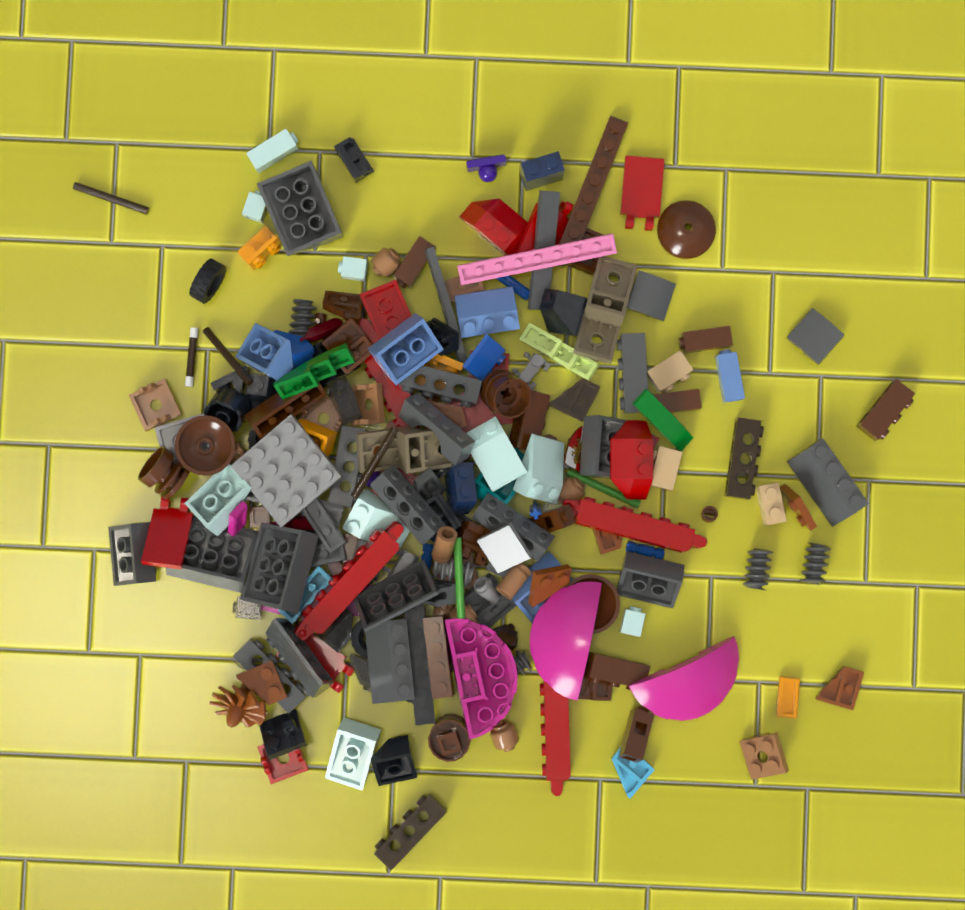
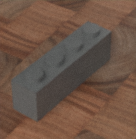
M645 333L621 334L620 339L617 340V351H621V359H618V371L622 370V378H619V390H623V398H620V410H624V414H639L640 412L632 403L644 389L648 390Z

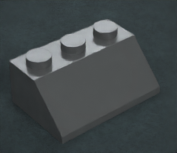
M602 415L584 416L580 475L610 479V439L626 420Z
M150 522L108 527L114 586L156 582L155 566L142 565L141 563Z
M626 551L616 590L619 596L673 608L683 582L684 565Z

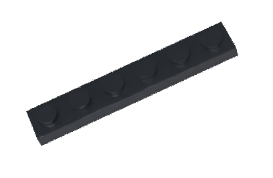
M421 603L404 612L405 619H407L415 700H413L415 725L436 723L423 618L425 617L424 603Z

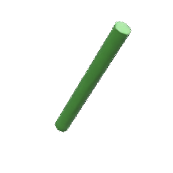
M569 469L566 474L568 477H577L583 484L635 508H638L641 503L639 500L625 499L621 492L587 476H582L572 469Z
M456 538L454 561L457 619L465 618L462 539Z

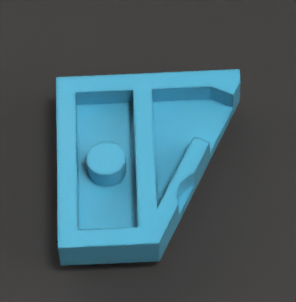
M619 748L611 759L626 795L631 799L655 769L645 760L635 763L618 757Z

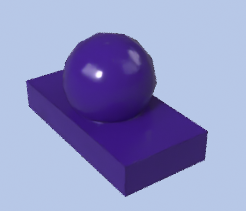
M503 154L468 160L466 162L467 171H478L482 181L492 182L498 175L496 167L506 166V157Z

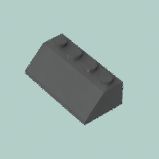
M823 438L817 440L787 461L832 527L869 504Z
M407 619L389 620L365 632L372 704L415 700Z

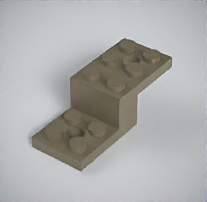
M606 256L598 258L573 354L608 364L612 363L638 265ZM614 275L618 277L619 281L612 282L608 277ZM592 337H599L602 342L596 344L592 341Z
M410 426L395 427L399 431L375 471L386 470L394 465L408 474L426 471L429 468L431 470L448 468L453 463L438 452L440 442L431 429L420 430L417 427L412 429ZM390 428L356 433L358 471L360 473L365 472L374 457V448L381 445Z

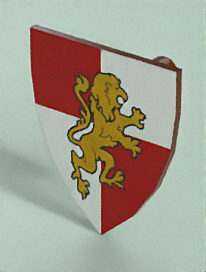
M583 426L575 430L571 438L568 439L566 452H564V464L579 473Z

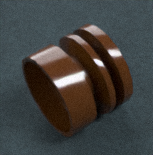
M494 370L481 383L480 396L482 401L504 418L512 419L519 417L530 405L532 398L530 387L526 382L508 370Z
M161 446L146 461L138 475V480L148 487L156 484L155 492L157 494L161 493V497L164 499H169L181 488L190 471L183 467L178 459L172 462L174 453Z
M445 714L435 721L436 723L433 724L428 737V743L433 755L440 760L451 762L462 758L467 753L471 739H469L465 720L462 716ZM456 730L462 750L442 756L436 736Z

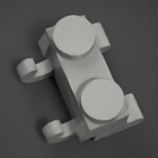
M525 352L524 356L530 362L523 372L520 373L516 368H513L512 372L526 382L530 389L533 390L537 384L535 382L530 384L529 382L542 365H544V371H547L551 365L537 353H534L532 357L529 353Z
M402 549L401 552H396L399 557L392 570L386 566L382 570L389 573L387 577H390L410 567L411 563H417L419 557Z

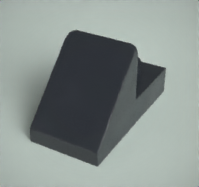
M247 366L242 367L249 375V368ZM235 371L211 382L216 392L224 386L231 388L230 385L233 384L236 391L243 394L246 385Z

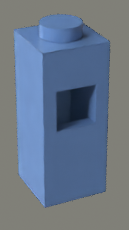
M731 349L719 351V355L715 356L723 403L745 399L737 352H731Z

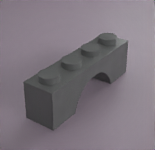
M419 393L404 400L399 418L412 429L418 425L430 428L439 439L441 454L455 466L469 458L475 440Z

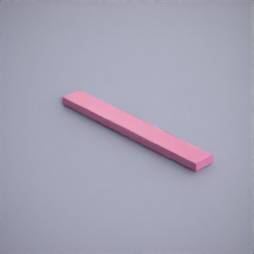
M612 233L457 265L461 285L616 254L617 250Z

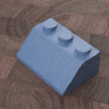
M513 286L454 295L461 338L520 329Z
M416 313L368 348L377 364L395 385L399 384L444 350L424 318Z
M257 323L254 324L235 356L276 381L289 373L293 368L290 340Z
M548 551L539 562L536 561L529 569L533 574V571L560 566L561 564ZM531 574L512 600L533 623L539 608L549 598L534 607L530 606L528 600L532 581Z

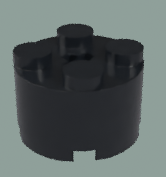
M224 386L215 393L205 407L204 416L216 417L225 422L232 432H237L246 420L244 415L250 411V399L247 395Z

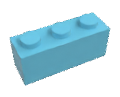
M318 566L307 578L298 614L282 610L278 611L293 624L302 615L301 611L303 608L315 601L316 594L321 589L325 590L332 576L321 566Z

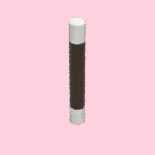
M190 328L186 387H193L198 328Z

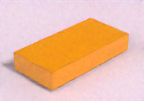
M779 676L777 717L797 718L800 678Z

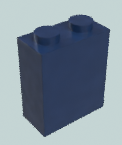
M559 151L520 164V176L525 191L563 180L565 169Z
M473 462L459 463L456 466L452 464L445 476L447 503L455 515L469 514L477 502Z

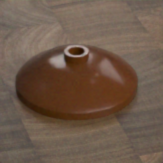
M685 200L673 203L664 210L657 224V236L661 246L670 255L680 259H692L704 254L712 245L716 234V225L712 214L706 207L694 201ZM686 224H689L691 226V230H686L684 226Z
M197 416L188 420L179 429L175 439L176 456L188 471L197 475H213L225 469L231 462L235 453V438L231 429L222 420L213 416ZM207 442L209 448L207 450L202 449V443Z
M585 574L574 578L569 582L568 586L579 582L602 583L593 634L605 631L615 622L619 614L620 598L616 588L609 580L595 574Z

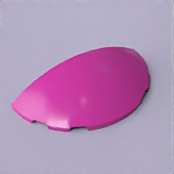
M579 582L563 587L555 592L539 608L530 631V652L539 675L554 691L576 701L579 697L595 625L602 585L599 582Z
M447 619L444 621L455 681L469 739H473L491 731L509 712L514 694L517 691V668L509 647L492 629L468 619Z
M732 636L700 651L699 655L667 670L662 669L628 686L636 700L659 717L680 721L701 717L715 709L732 689L737 676L739 662L736 639Z

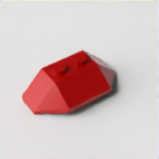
M500 198L471 202L459 216L461 220L504 256L515 254L528 223Z
M626 420L610 439V480L623 494L625 499L646 500L653 481V438L647 421Z

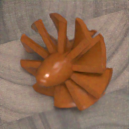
M243 683L240 688L232 686L235 691L234 694L222 686H219L218 689L225 695L212 693V696L219 701H210V705L225 708L215 713L217 715H226L227 725L231 728L237 726L240 722H243L246 727H251L254 724L261 725L266 718L268 711L266 710L264 700L258 701L254 693Z

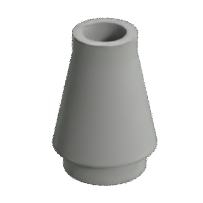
M482 576L474 582V590L478 595L488 600L491 604L499 601L500 595L497 593L490 578Z

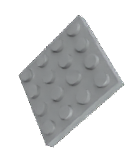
M290 414L231 465L240 478L252 487L250 489L280 527H284L342 477V474L293 414Z

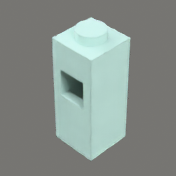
M284 129L246 154L259 174L297 151L296 143L299 141L293 132L289 134L287 129Z

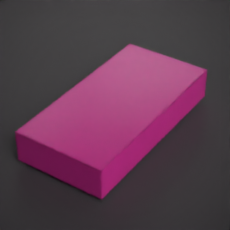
M243 501L229 514L228 533L231 536H235L246 525L248 505Z

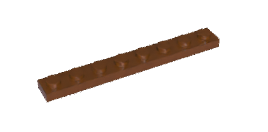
M613 116L609 117L559 244L583 239L628 122Z

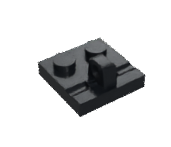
M296 709L292 710L289 714L279 715L259 725L269 760L307 746Z

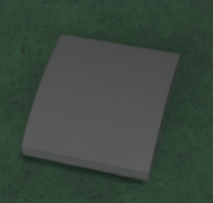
M639 270L627 309L664 322L676 284Z
M812 308L787 336V339L802 350L804 355L819 365L840 342L844 334Z
M489 573V574L486 575L485 577L491 579V581H492V583H493V585H494V587H495V589H496V586H497L499 583H498V582L494 579V577ZM473 586L464 594L465 605L470 604L478 615L476 619L480 624L490 628L516 606L512 599H507L498 591L497 593L500 595L499 601L491 604L488 600L478 595Z

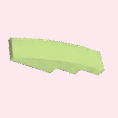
M531 323L528 324L519 339L588 381L591 380L599 367V364L592 359L573 354L574 348Z

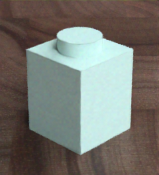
M255 191V193L249 192L242 215L244 218L263 223L268 209L260 191Z
M343 256V261H339L338 273H341L342 279L365 282L368 261L367 259Z
M630 606L629 610L624 609L619 632L638 637L641 636L645 613H641V608Z

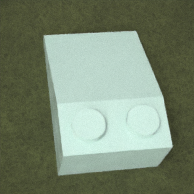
M496 417L467 432L475 440L471 455L492 492L527 473Z
M531 434L522 461L527 473L516 479L513 490L525 497L557 504L563 487L564 443Z
M229 463L225 469L214 474L185 504L208 530L218 536L228 526L229 514L242 501L244 502L252 487L240 478Z
M366 488L358 497L342 528L359 539L369 541V536L373 531L380 528L385 530L389 524L391 525L392 522L398 521L404 529L403 534L396 540L399 544V550L410 532L380 496Z
M344 717L337 730L325 778L363 790L381 729Z

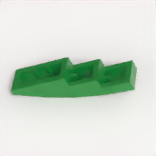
M347 343L303 363L275 381L273 385L282 400L319 386L320 380L336 375L337 369L355 363V357Z
M644 389L632 403L644 418L678 451L682 452L693 439V436L647 389Z

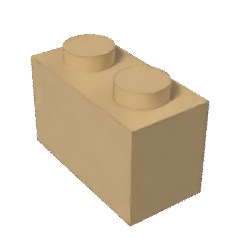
M680 350L647 371V377L658 393L662 390L666 393L674 388L673 383L680 380L682 383L691 377L689 373L693 369Z
M661 446L657 447V450H653L654 463L651 486L669 491L673 490L682 456L681 451Z
M779 482L756 487L763 525L786 522Z

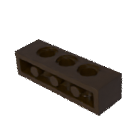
M739 417L735 419L725 497L749 500L755 494L753 477H756L758 473V465H755L756 457H759L761 452V445H758L759 437L762 438L764 426H761V421ZM745 434H748L752 437V443L750 445H746L743 442V436ZM742 454L749 456V463L747 465L742 464L740 461ZM739 473L746 475L747 481L745 484L738 482L737 476Z
M431 793L428 796L425 794L421 796L416 802L418 806L413 811L409 809L402 817L404 821L400 825L396 823L388 831L390 833L386 840L382 838L374 846L376 848L374 855L390 870L447 813V809ZM420 811H426L429 814V818L427 820H420L417 814ZM408 825L413 826L415 829L414 834L407 835L404 832V827ZM398 840L401 843V847L393 849L390 846V842Z

